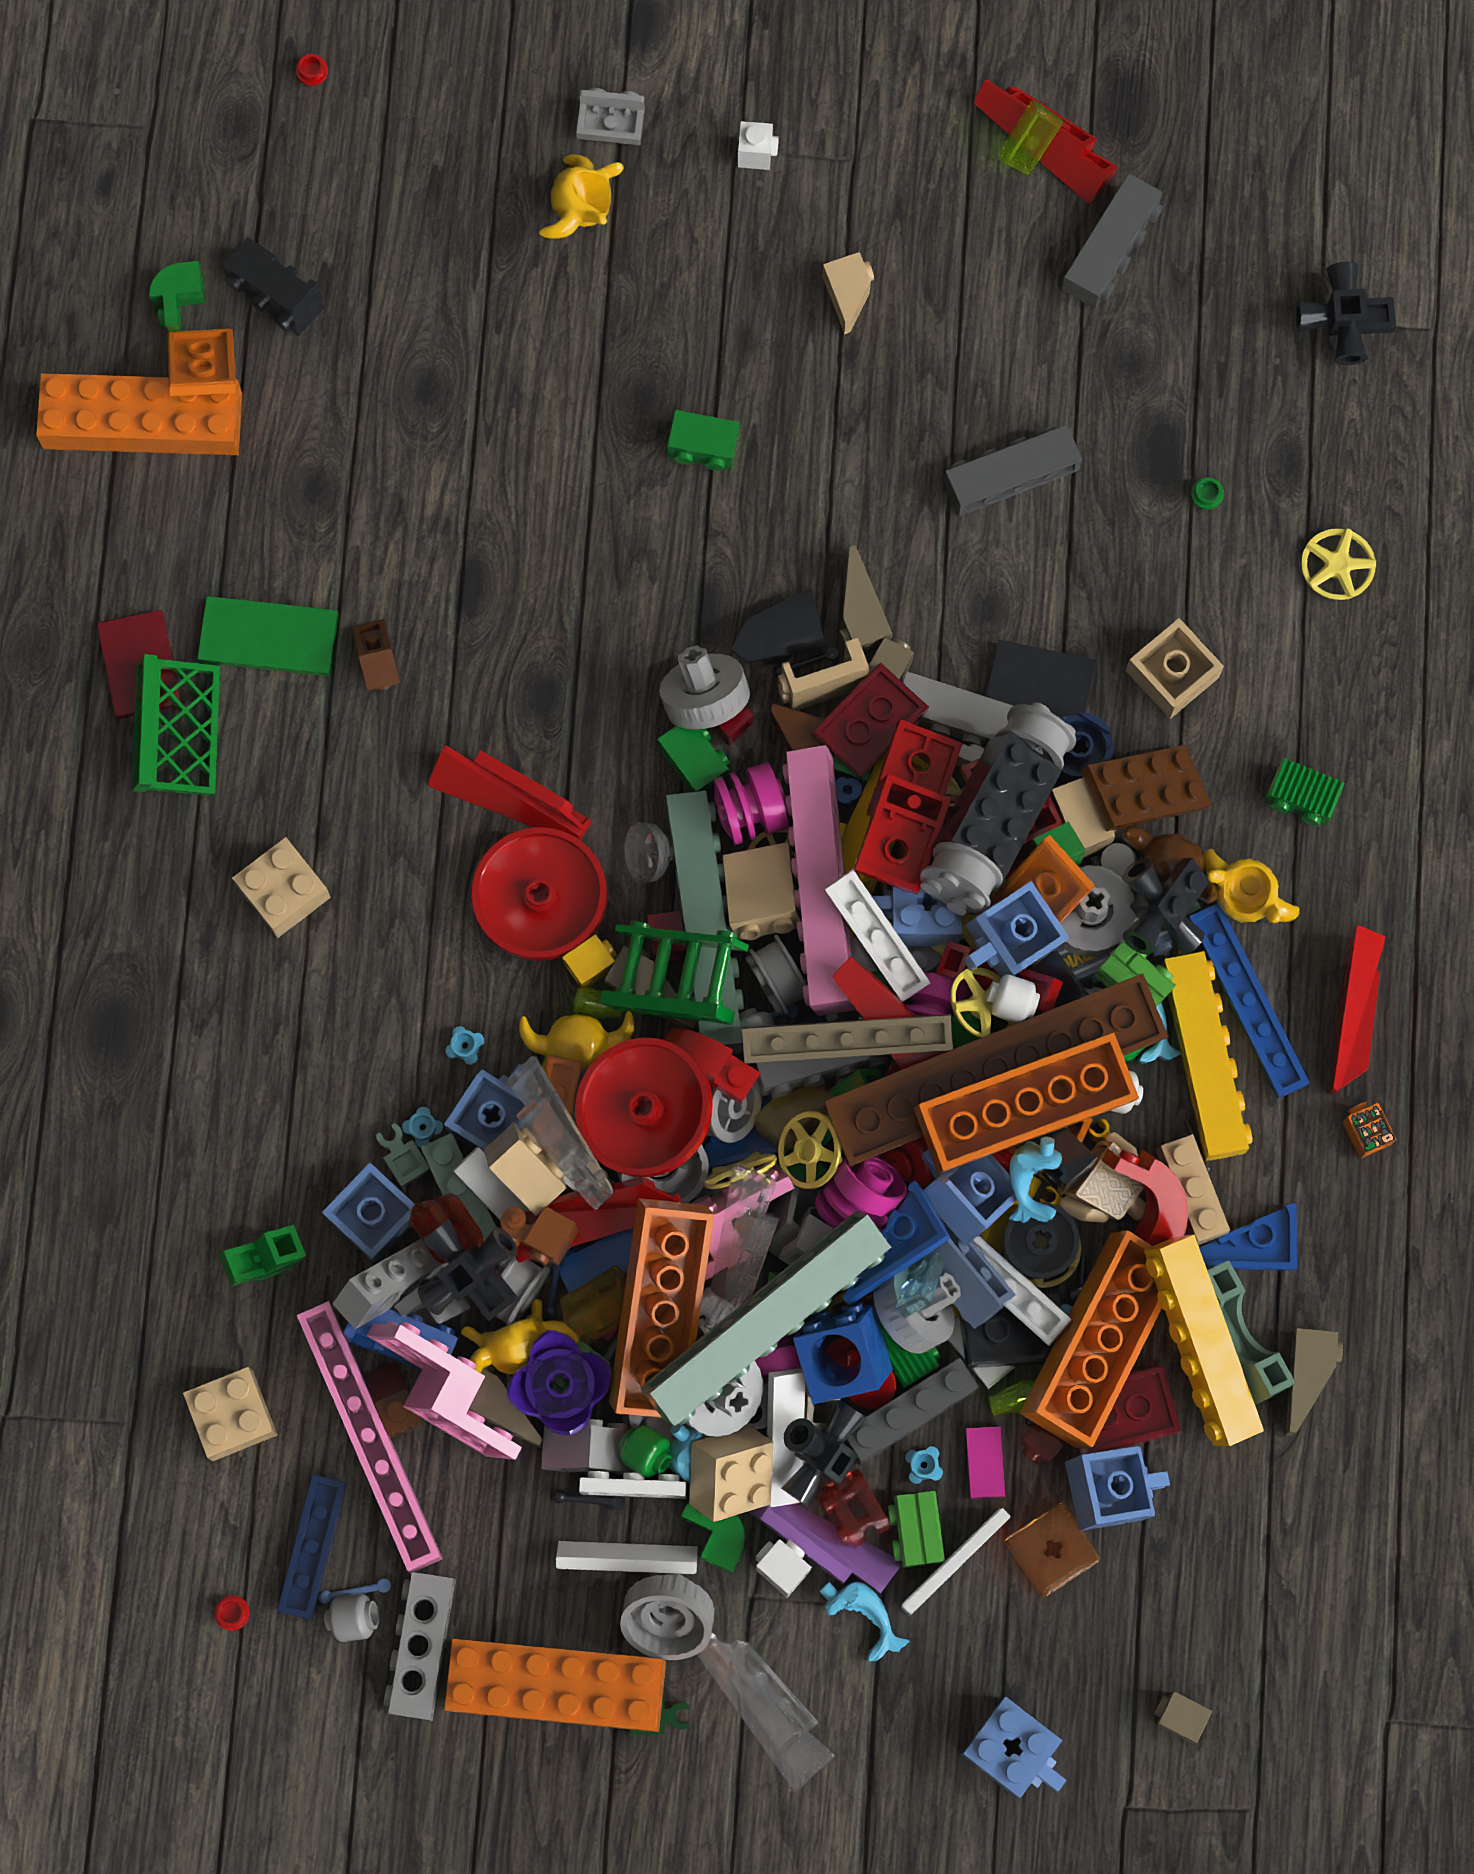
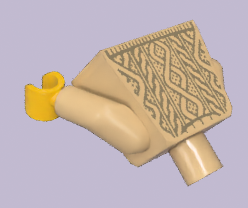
M1098 1119L1097 1124L1105 1131L1098 1134L1089 1128L1090 1139L1097 1143L1091 1151L1097 1157L1095 1163L1083 1177L1064 1193L1067 1195L1064 1198L1052 1186L1046 1187L1047 1191L1056 1194V1199L1050 1203L1063 1208L1070 1216L1081 1221L1104 1223L1109 1219L1120 1220L1125 1213L1138 1221L1142 1218L1146 1202L1138 1197L1143 1190L1142 1184L1114 1171L1102 1162L1107 1149L1118 1154L1124 1149L1138 1156L1137 1150L1116 1132H1109V1123L1105 1119ZM1040 1199L1041 1203H1048L1043 1199Z

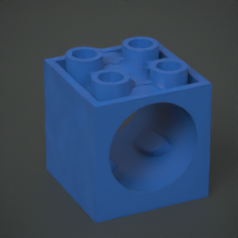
M856 1302L842 1307L840 1312L830 1314L829 1310H821L810 1314V1319L804 1323L793 1337L812 1404L879 1390L893 1368L874 1304L863 1306L862 1302ZM827 1335H841L852 1341L861 1356L858 1366H845L834 1361L827 1353L824 1345Z

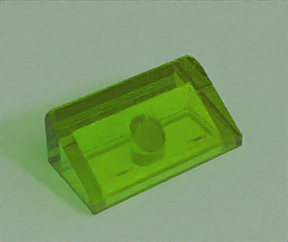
M1032 100L1000 150L999 154L1002 162L1029 176L1060 129L1063 121L1041 104Z

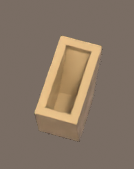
M860 252L823 264L822 278L844 334L851 332L870 294L871 281L874 280L871 265L868 261L863 262Z

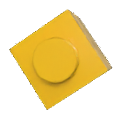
M595 934L562 958L565 967L582 991H584L609 973L615 962L613 958L617 954L606 939L601 942Z

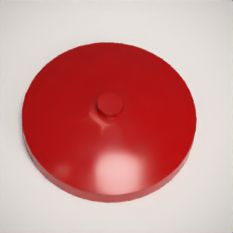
M527 828L502 838L483 856L473 878L472 904L482 931L502 951L525 960L545 961L565 956L592 937L599 927L606 909V880L597 857L586 844L575 836L553 828Z
M656 1038L626 1040L603 1052L594 1060L584 1074L575 1101L577 1129L588 1151L600 1163L611 1170L632 1177L662 1175L685 1163L704 1141L711 1123L713 1110L711 1088L703 1069L697 1061L678 1046Z

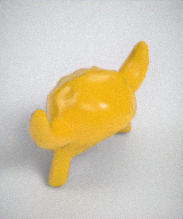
M575 154L564 156L563 162L573 166V168H567L558 173L551 189L552 210L557 213L560 220L553 225L541 229L539 235L549 239H560L573 234L578 226L605 225L607 223L606 216L611 205L609 179L619 175L624 169L623 165L615 162L595 170L594 165L587 157Z
M1211 848L1203 852L1204 870L1207 878L1211 883H1216L1218 906L1233 920L1240 923L1256 922L1266 917L1270 923H1286L1298 917L1300 908L1278 897V880L1272 870L1265 864L1251 858L1240 859L1228 864Z
M627 1011L621 1027L617 1031L609 1033L604 1030L596 1018L580 1014L563 1016L552 1025L547 1036L536 1034L531 1029L527 1018L522 1016L519 1023V1031L525 1046L532 1052L545 1056L536 1080L537 1083L543 1085L548 1055L583 1061L582 1072L607 1049L623 1041L630 1040L634 1032L632 1013Z
M539 1299L532 1301L531 1314L527 1315L524 1320L512 1323L499 1330L482 1334L470 1326L464 1327L461 1331L463 1336L480 1347L469 1359L477 1365L475 1370L479 1373H482V1370L487 1366L493 1365L500 1372L514 1374L528 1363L529 1350L533 1342L547 1330L566 1334L576 1344L580 1342L577 1331L565 1321L550 1320L543 1322L542 1301Z

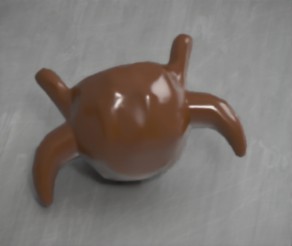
M1137 827L1126 828L1123 832V839L1141 853L1142 858H1149L1160 882L1167 881L1182 858H1193L1200 869L1204 871L1205 861L1201 847L1180 833L1159 834L1155 837L1146 830ZM1209 882L1199 899L1207 904L1217 899L1218 892L1214 883Z

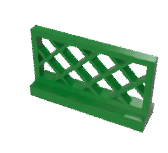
M144 654L137 662L131 791L145 793L147 790L203 796L215 795L220 666L157 659V655ZM161 669L173 670L181 681L169 690L161 680ZM183 671H187V672H191V673L188 674V675H186ZM196 673L211 674L210 688L204 693L190 680ZM184 683L197 697L186 708L173 694ZM160 690L165 694V695H163L161 698H160ZM209 693H210V701L205 697V696H207ZM166 698L180 711L169 722L159 712V704ZM199 701L209 711V720L203 725H200L189 712ZM182 716L196 729L185 740L172 726ZM160 722L163 725V727L158 731ZM208 725H209V734H208L207 731L204 729V728H205L206 726H208ZM165 730L179 743L168 754L158 744V736ZM198 733L208 743V752L202 757H199L188 745V742ZM180 748H183L195 762L184 772L170 758ZM157 753H158L159 756L162 758L158 763H157ZM206 757H208L207 765L203 762ZM164 762L178 776L171 783L156 782L157 768ZM198 765L207 775V787L195 786L186 774ZM179 780H182V782H183L184 784H176V783H177Z

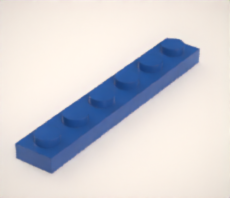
M1217 903L1190 915L1188 919L1205 933L1204 940L1200 945L1203 951H1205L1207 959L1212 961L1215 975L1277 1099L1307 1086L1310 1082L1226 914Z

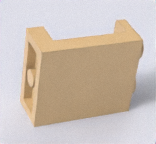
M855 638L845 642L844 663L800 678L794 677L789 662L783 663L782 673L778 675L779 685H777L783 704L789 702L790 708L797 711L850 693L869 674V666L859 639Z
M788 842L723 855L729 924L733 932L737 934L738 940H755L763 935L789 933L793 929H797V922L802 921L794 898V890L796 888L791 859L795 858Z

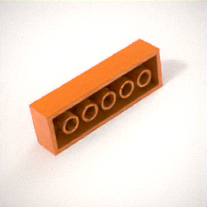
M41 373L36 436L43 449L239 455L242 391L238 380H236V393L170 397L169 377Z
M1111 1033L923 1102L913 1109L939 1174L1132 1103L1139 1099L1115 1033Z
M638 1198L609 1395V1404L617 1414L661 1417L640 1387L696 1342L715 1215L707 1205Z
M1128 1230L1110 1233L1069 1314L1073 1321L1058 1336L1020 1411L1021 1415L1075 1448L1094 1446L1162 1309L1158 1302V1289L1154 1278L1146 1268L1147 1258L1144 1250L1153 1246Z
M452 1639L444 1710L456 1713L659 1732L666 1661L658 1658Z

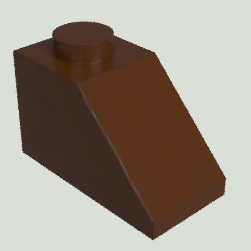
M385 619L353 626L367 691L373 689L385 690L394 684L400 683Z
M772 704L770 719L787 751L823 746L811 735V732L824 719Z
M396 1361L364 1375L378 1413L391 1439L423 1425L418 1415L403 1407L410 1392Z

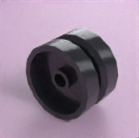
M1042 1203L1056 1210L1052 1220L1042 1222L1031 1217L1028 1221L1022 1223L1021 1221L1010 1219L1004 1232L1003 1249L1009 1263L1022 1275L1032 1279H1049L1062 1274L1074 1262L1079 1250V1231L1074 1219L1063 1208L1052 1203ZM1044 1235L1047 1238L1048 1242L1044 1248H1041V1246L1038 1248L1035 1245L1036 1236Z

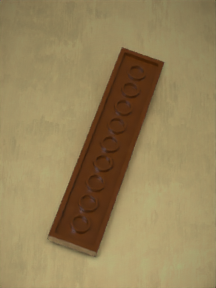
M1142 973L823 1101V1104L841 1144L844 1157L848 1165L852 1166L924 1137L913 1109L918 1104L1111 1033H1115L1123 1056L1169 1037Z

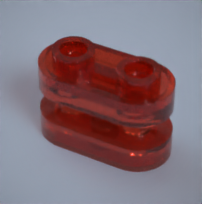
M448 1193L438 1196L434 1200L419 1202L412 1207L410 1222L422 1240L449 1219L464 1250H467L474 1243L478 1247L483 1243V1235L479 1226L455 1194ZM426 1245L430 1254L437 1262L447 1264L446 1261Z
M858 1468L846 1474L850 1485L839 1490L833 1481L821 1488L824 1495L818 1497L826 1514L829 1516L834 1513L840 1525L836 1526L835 1529L844 1546L851 1543L854 1549L867 1542L863 1534L867 1529L873 1527L878 1535L891 1529L882 1508ZM857 1497L866 1513L858 1519H855L846 1503Z

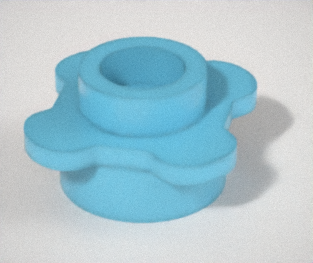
M462 1026L456 1027L452 1032L451 1044L446 1047V1054L449 1058L457 1057L464 1060L467 1065H472L478 1060L476 1054L479 1047L484 1044V1037L480 1033L474 1034L471 1031L465 1030ZM463 1043L468 1044L466 1049L462 1048Z
M420 1107L410 1120L404 1121L402 1129L405 1134H410L415 1139L416 1145L421 1148L429 1144V1140L435 1134L442 1133L443 1124L430 1115L428 1108ZM420 1125H426V1129L420 1130Z
M930 1446L926 1450L919 1452L915 1450L907 1452L905 1460L910 1465L911 1473L909 1474V1479L912 1483L920 1484L922 1480L926 1479L937 1481L942 1477L943 1470L939 1467L937 1459L939 1451L937 1448ZM926 1462L927 1468H922L921 1463Z

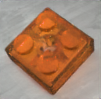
M1064 1502L1057 1504L1005 1539L1006 1545L1041 1598L1047 1597L1101 1560L1085 1533L1079 1531L1077 1521ZM1047 1541H1050L1052 1544L1058 1543L1061 1546V1549L1058 1551L1059 1559H1056L1053 1555L1047 1557L1044 1554V1551L1048 1548Z

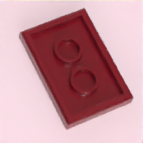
M162 610L97 623L117 720L135 716L136 668L140 658L144 654L157 655V659L173 661ZM161 669V680L170 690L178 684L176 673L173 670ZM178 688L176 691L173 692V694L181 702L180 692ZM160 690V698H161V697H162L163 695H165V694ZM166 698L159 704V711L174 708L175 705Z
M880 662L811 732V735L821 745H826L830 753L860 780L887 753L897 722L901 719L915 724L929 710V706Z
M1160 1365L1129 1373L1094 1446L1078 1448L1080 1455L1117 1450L1182 1432L1164 1366Z

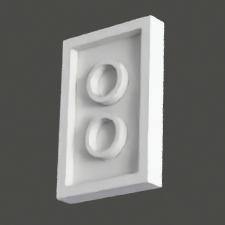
M588 1471V1478H580L579 1492L582 1495L686 1499L687 1485L686 1482H679V1475L658 1474V1481L645 1480V1477H642L639 1473H623V1479H610L609 1472Z

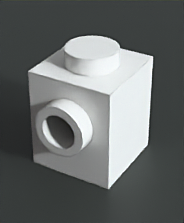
M741 121L738 167L770 170L771 156H777L779 136H773V124Z

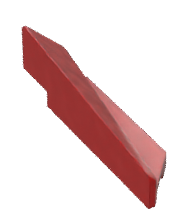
M984 80L974 100L975 105L1086 203H1092L1118 169V166L1091 151L1097 138L1020 88L1008 86L1004 91L990 80Z
M444 745L428 782L429 786L433 789L528 826L561 830L575 836L579 840L582 839L592 823L589 818L574 811V806L563 797L481 750L472 762Z
M1356 925L1351 932L1347 966L1344 970L1329 1094L1332 1095L1366 1072L1369 1066L1380 970L1376 969L1384 946L1385 936L1359 925Z
M852 956L833 974L835 982L864 1020L917 1016L867 968L864 969ZM944 1051L891 1054V1056L901 1069H905L942 1054Z
M640 1177L559 1195L547 1207L576 1223L580 1231L570 1246L573 1247L634 1228L638 1198L681 1203V1197L677 1193L669 1195L656 1188L653 1181ZM531 1211L524 1212L528 1217L529 1224H534L541 1214L540 1212L535 1216ZM519 1244L517 1247L518 1254L515 1256L517 1262L533 1259L528 1255L531 1250Z

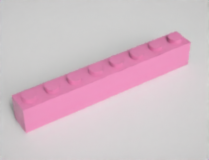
M826 745L786 752L787 764H783V776L785 783L790 786V795H786V808L788 814L792 815L793 826L788 828L791 846H795L796 858L791 859V866L794 878H798L799 889L794 890L796 907L798 910H801L802 921L797 922V931L800 941H804L805 953L800 954L803 974L807 973L808 985L803 986L804 1001L806 1006H810L817 1016L854 1011L857 1009L833 979V974L852 956L850 928L824 889L844 875L833 756Z
M327 1301L298 1314V1320L407 1571L410 1573L416 1572L442 1560L441 1553L393 1443L387 1434L352 1349L343 1336L344 1331L333 1306Z

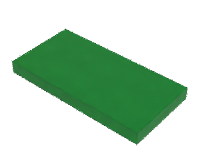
M207 596L198 662L330 677L339 616L338 610Z

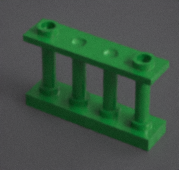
M630 921V926L616 924L615 931L630 938L620 987H616V992L602 990L599 1004L619 1012L630 1011L635 1014L727 1025L733 1024L735 1012L724 1007V1001L720 999L730 951L748 952L749 945L738 940L736 933L717 930L716 935L655 929L650 928L649 924L639 921ZM643 942H659L649 990H645L644 995H638L633 989ZM672 944L688 945L678 994L675 993L673 999L665 998V994L662 991ZM701 947L717 948L707 997H703L702 1002L694 1001V997L691 995Z

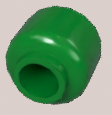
M641 1425L637 1428H630L620 1440L619 1451L622 1463L634 1472L639 1473L642 1477L649 1478L657 1473H663L671 1463L672 1456L669 1454L671 1450L670 1441L650 1426Z

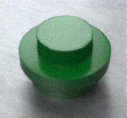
M1209 477L1201 478L1194 483L1191 490V498L1193 503L1200 509L1212 510L1221 504L1224 498V489L1216 479Z

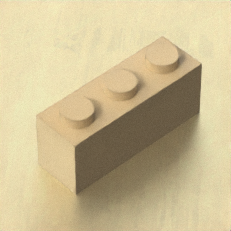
M1193 1134L1161 1145L1157 1151L1159 1161L1169 1167L1177 1176L1186 1195L1188 1204L1186 1230L1188 1235H1195L1198 1246L1228 1234L1230 1228Z

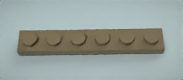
M951 1014L742 1028L744 1063L953 1050Z

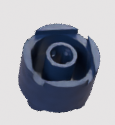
M1078 713L1060 718L1076 731V744L1073 749H1077L1078 746L1084 749L1079 754L1073 752V749L1064 754V766L1057 779L1058 782L1064 785L1083 778L1081 770L1086 766L1110 761L1112 757L1113 741L1109 728L1095 715Z

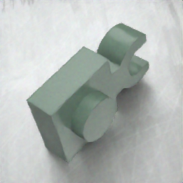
M394 1123L391 1126L396 1136L392 1141L384 1140L380 1132L376 1134V1138L381 1147L391 1151L390 1154L384 1157V1160L401 1188H404L430 1172L431 1169L413 1140L405 1145L402 1143V1130Z

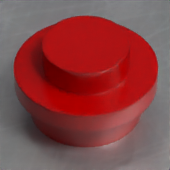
M307 54L296 65L297 78L307 86L319 85L327 78V63L318 55Z
M225 1596L215 1607V1620L225 1630H239L249 1620V1606L239 1596Z

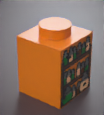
M1364 1102L1349 1109L1350 1115L1342 1122L1360 1159L1392 1145L1396 1140L1379 1103L1368 1106L1367 1102Z

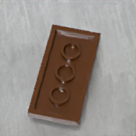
M1186 745L1095 763L1081 770L1106 832L1202 811L1211 805Z

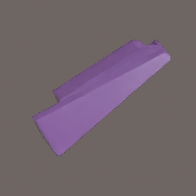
M795 1503L776 1507H769L767 1505L747 1511L786 1542L789 1539L804 1551V1556L842 1585L852 1574L880 1595L902 1565L901 1561H894L892 1555Z

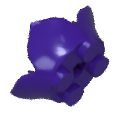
M547 1330L533 1342L529 1350L528 1363L511 1376L507 1387V1396L520 1412L539 1418L545 1427L553 1433L571 1436L588 1423L593 1406L608 1392L612 1379V1369L601 1356L595 1353L582 1352L575 1341L568 1335ZM562 1376L566 1382L570 1381V1387H567L566 1392L563 1394H559L555 1389L551 1390V1384L556 1383L555 1378Z

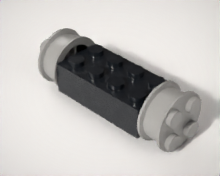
M1034 702L1032 705L1020 704L1010 708L1007 713V726L1000 729L996 733L995 738L989 740L932 846V849H934L933 863L931 866L925 867L920 874L921 888L947 904V908L955 914L965 915L966 912L983 913L988 910L991 891L999 888L1062 772L1064 754L1071 751L1076 744L1075 729L1050 713V710L1041 703Z

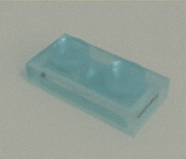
M937 1252L926 1258L922 1257L908 1267V1275L905 1284L900 1289L901 1295L895 1308L903 1318L931 1304L945 1264V1260Z

